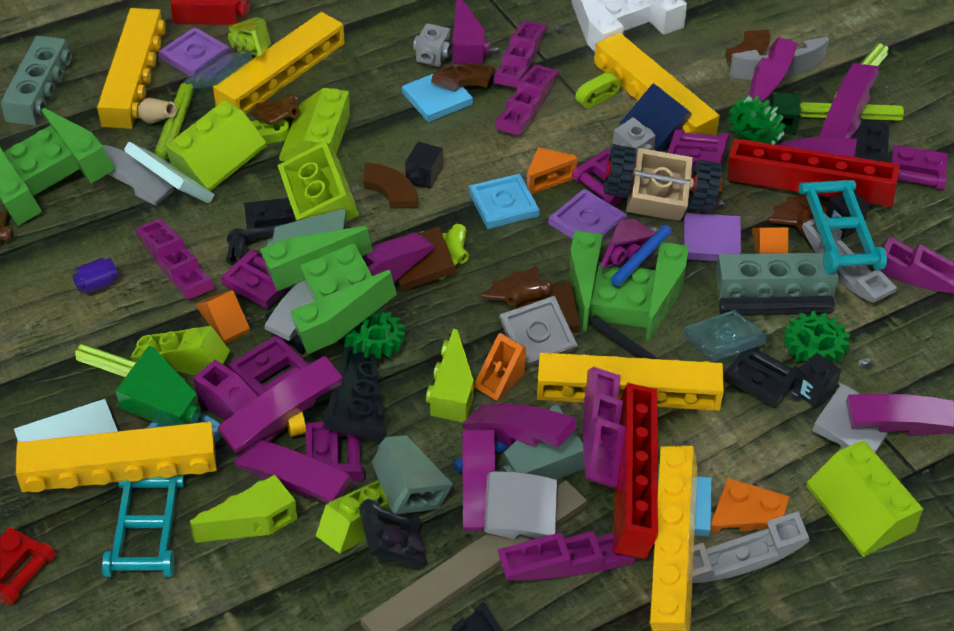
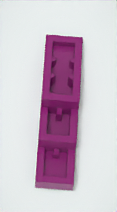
M527 20L521 22L510 37V46L503 54L502 65L495 73L494 83L517 88L518 81L529 71L546 33L547 24Z
M859 63L852 64L832 102L819 137L852 138L861 124L860 114L870 100L869 90L879 75L878 66Z
M535 64L518 81L517 91L507 100L506 110L497 118L495 129L520 136L540 110L559 75V71Z
M161 218L135 228L137 236L149 254L187 300L214 289L212 279L199 268L197 258L185 248L182 237Z
M324 356L293 373L245 405L219 425L218 431L233 451L237 453L287 426L289 418L315 405L317 397L340 386L343 377Z
M593 366L587 372L584 398L583 457L585 477L587 480L615 488L618 484L625 426L620 425L623 401L618 399L621 375Z
M848 394L846 404L852 428L879 427V432L906 431L907 436L954 434V401L901 394Z
M504 403L480 405L462 423L463 429L494 430V440L509 446L518 440L534 447L540 441L559 447L577 428L575 417L533 406Z
M262 440L244 448L233 462L235 466L263 480L276 475L287 490L289 488L309 499L314 496L326 503L340 498L352 481L349 474L299 452Z
M594 531L563 539L562 533L559 532L497 549L506 580H541L571 577L636 563V557L614 552V533L596 537Z

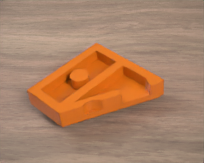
M727 478L711 522L710 532L714 534L720 533L721 528L738 527L739 532L752 531L756 528L768 529L767 521L785 515L790 496Z

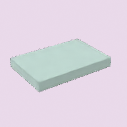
M130 141L124 149L126 153L178 190L206 203H210L213 199L214 194L162 157Z
M105 399L14 429L18 442L118 432Z

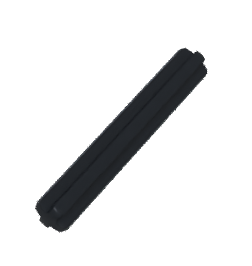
M831 295L721 298L719 300L720 315L811 313V311H815V313H831L835 307L834 298Z

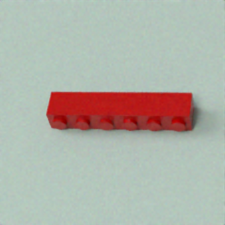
M734 139L729 155L728 181L799 192L800 183L854 180L856 184L855 192L870 204L893 207L900 164ZM841 192L817 193V195L834 197Z
M627 382L620 398L623 401L620 425L625 426L618 484L615 487L614 552L646 559L658 536L657 389Z

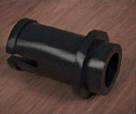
M239 228L231 230L227 235L229 246L226 261L230 265H235L237 257L240 260L245 255V248L249 243V236L246 231Z

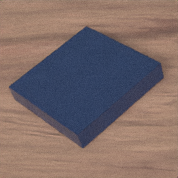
M653 83L619 124L622 125L634 117L642 125L653 131L656 135L654 151L661 152L673 138L675 130L680 129L692 113Z

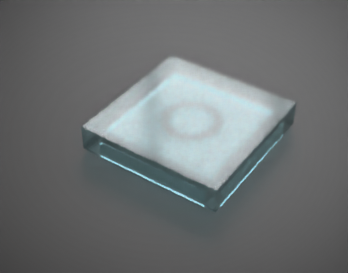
M247 50L221 55L184 82L186 84L191 83L194 86L193 89L217 85L251 61L252 56Z
M735 310L683 328L684 337L712 361L766 344V335Z

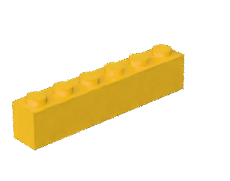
M130 8L97 106L101 127L133 129L135 119L139 118L138 107L141 101L145 100V87L151 81V67L154 68L156 65V51H160L161 35H165L166 22L161 19L159 9Z
M320 12L269 47L262 56H256L214 85L215 106L223 100H227L247 114L256 107V103L264 102L344 45V25L325 13Z
M620 32L596 43L594 64L605 73L611 72L619 78L621 87L632 97L639 100L654 83L692 113L679 130H684L685 133L717 135L720 115Z
M539 353L537 400L584 403L587 372L594 366L621 375L618 392L619 400L628 382L657 389V407L720 411L724 392L723 363Z
M212 422L17 442L16 476L22 492H40L42 490L58 488L70 489L76 486L105 485L127 480L134 482L147 478H170L177 475L204 474L217 471Z
M661 446L658 536L655 540L650 617L652 631H690L698 467L693 446Z

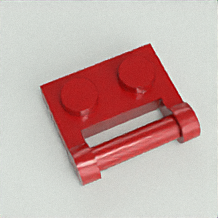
M9 527L0 536V600L12 605L19 598L18 593L45 563H50L56 556L55 550L50 545L44 542L39 543ZM32 555L33 557L30 559V561L21 569V571L12 579V581L9 584H5L12 577V575L22 566V564Z

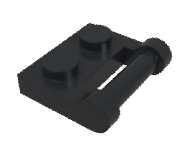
M289 198L244 203L249 242H255L257 238L273 237L275 227L296 221Z
M750 342L726 369L723 380L776 408L794 386L798 367L794 366L792 368L759 351V347Z
M365 499L360 506L359 512L370 554L419 571L427 564L423 550L424 546L418 533L421 524L419 517L410 513L405 515L394 514L391 510L381 507L379 502ZM379 520L400 527V529L380 523Z

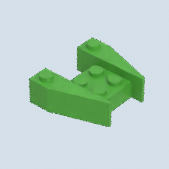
M43 108L41 111L50 125L49 127L15 144L5 152L0 148V199L17 226L42 212L33 197L34 195L80 169L88 181L93 183L115 170L103 146L92 132L46 108Z
M366 226L290 237L260 249L268 274L277 291L305 280L315 300L290 311L297 334L307 354L337 342L397 295L391 271L386 270L372 276L362 256L373 252Z
M575 230L570 251L569 277L582 331L587 332L589 320L597 315L608 323L647 328L646 340L650 341L683 290L689 246L662 242L659 246L656 270L637 268L620 286H615L611 282V277L622 265L604 269L600 267L603 234Z

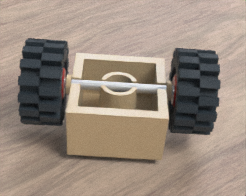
M612 145L606 166L603 193L625 198L628 195L626 212L681 221L687 207L705 212H712L714 210L721 184V163L698 159L691 176L693 157L638 148L636 152V148Z

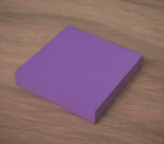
M194 27L158 51L159 59L188 76L197 79L230 56L231 48Z
M583 189L549 217V225L572 239L575 230L603 234V242L615 231L620 220L627 219V214L588 190Z
M685 212L683 245L689 246L687 259L717 261L718 254H741L740 216Z

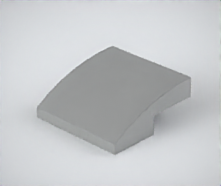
M841 384L814 423L812 431L841 445L839 451L864 440L876 453L889 432H879V427L852 428L846 399L848 394L860 393Z
M489 472L487 474L484 532L512 540L519 534L534 539L555 534L557 480L518 472Z

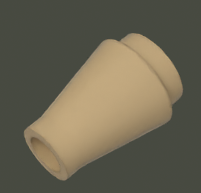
M146 98L138 107L140 119L148 124H155L166 118L174 117L177 112L174 102Z

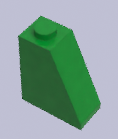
M151 346L146 348L115 391L122 410L164 427L197 423L201 415L196 392L160 353Z

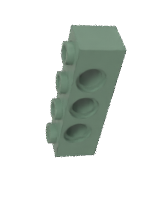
M45 36L35 37L0 101L5 122L36 125L40 116L44 115L41 110L46 108L49 99L53 97L57 83L62 80L63 72L71 62V51L68 50L66 39Z
M824 253L718 254L715 277L719 299L829 295L834 298L839 279L838 272L826 273L823 266Z

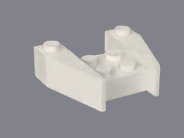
M572 0V5L585 40L594 52L596 43L619 32L623 35L625 30L647 22H651L663 35L684 28L687 3L684 0Z

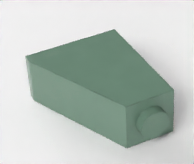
M339 209L277 226L274 228L273 239H268L267 246L290 237L347 229L346 209Z
M558 404L549 409L564 414ZM575 430L559 447L544 441H540L534 447L517 440L504 452V466L501 467V472H518L555 480L585 469L583 443Z
M408 436L385 437L379 444L378 451L372 460L376 475L390 509L394 514L439 509L453 485Z

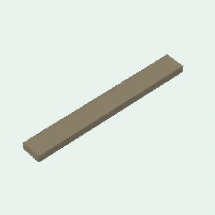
M564 481L557 486L555 529L587 507V500L568 481ZM491 533L485 534L360 619L361 626L366 631L409 630L502 566L497 549L534 540V538L519 534L512 540Z

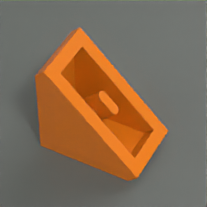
M538 147L527 172V187L531 195L574 180L572 174L577 168L578 158L575 155Z
M752 228L756 254L788 253V228Z
M233 290L221 292L196 304L199 312L225 344L250 333V327Z
M498 333L474 383V388L496 401H500L525 375L526 347L506 335Z

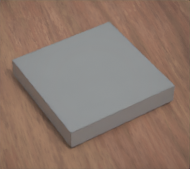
M555 296L500 314L499 319L507 337L526 347L525 368L539 364V353L567 354L577 350L578 345Z

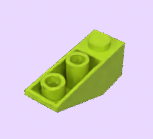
M255 17L228 26L230 30L228 39L236 51L262 56L271 44L263 18Z
M206 326L142 336L138 340L130 358L132 361L137 362L146 348L151 346L160 353L175 371L196 376L214 360L224 364L230 350L213 327Z
M453 329L450 339L444 340L441 352L443 360L442 363H436L434 370L435 383L428 386L426 403H430V416L464 422L468 418L473 403L474 380L458 330Z
M273 475L265 480L258 481L251 488L227 498L223 503L208 511L199 513L190 520L193 540L195 543L270 535L297 520L296 502L276 475Z
M379 480L327 503L316 537L338 553H342L360 544L366 538L359 512L362 502L365 499H372L379 502L381 507L391 510Z

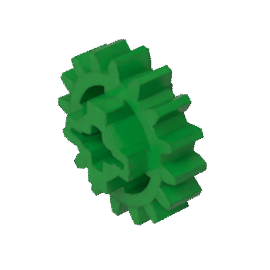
M749 95L744 99H738L728 112L730 117L727 121L733 124L729 129L738 133L735 137L736 139L742 138L748 141L776 145L784 135L783 130L786 125L780 122L784 118L783 115L776 114L778 107L774 106L771 108L769 100L767 99L763 103L759 96H756L753 100Z
M379 308L340 340L345 341L344 346L346 348L354 347V354L360 351L364 352L365 358H368L370 354H374L377 359H380L383 353L390 357L392 351L399 352L400 345H403L405 325L399 324V317L391 318L392 312L384 313Z
M811 311L809 317L804 313H800L799 319L791 318L790 325H786L783 345L788 347V355L796 354L795 361L797 363L802 360H809L818 352L835 364V360L842 362L844 354H847L850 334L845 333V324L837 325L838 318L834 317L829 320L827 319V313H823L819 317L815 311Z

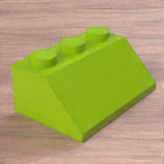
M322 88L299 104L300 113L298 117L293 119L281 150L279 161H287L324 141H327L335 155L337 154L350 117L349 91Z
M223 100L166 145V150L170 163L207 190L212 191L263 150L267 144L246 114L227 100Z
M327 141L277 165L296 221L339 209H346V222L360 215L340 161Z
M864 440L838 451L806 483L807 489L863 557L914 533L923 512L920 504Z

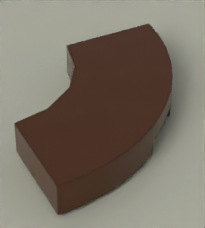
M769 29L745 31L744 40L741 44L726 49L725 57L729 68L731 67L732 54L757 50L760 56L766 55L770 44Z
M465 63V65H457L456 67L450 64L438 69L432 75L431 83L453 91L467 85L487 88L496 68L478 63Z
M365 163L364 189L375 190L383 194L388 199L390 208H418L416 190L406 176L384 165Z

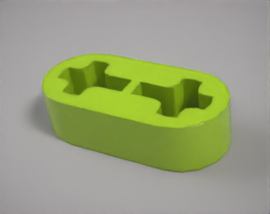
M611 72L604 73L581 85L576 92V101L586 109L593 108L615 96L621 88V81Z
M285 119L274 124L264 120L251 121L266 141V144L286 140L289 125Z

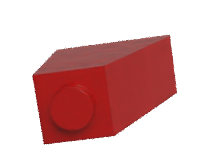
M172 0L170 2L172 20L176 24L233 25L239 23L250 11L248 0Z

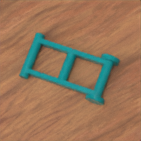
M854 180L799 184V193L805 194L826 249L823 255V266L826 273H835L838 267L872 265L875 270H883L886 267L887 255L885 249L874 246L853 192L856 188ZM842 192L851 217L826 218L817 193ZM856 228L865 254L839 255L830 229Z
M184 475L170 478H147L134 482L128 480L118 482L119 488H123L113 551H104L103 576L105 578L112 577L114 571L163 570L164 577H172L174 573V552L169 550L177 490L178 488H184ZM133 488H169L165 515H129ZM126 528H163L159 556L121 557Z

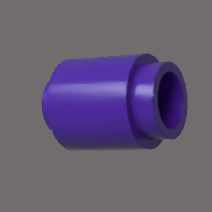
M100 258L76 267V274L72 275L77 290H83L86 295L111 286L113 281L119 279L111 258L106 260Z

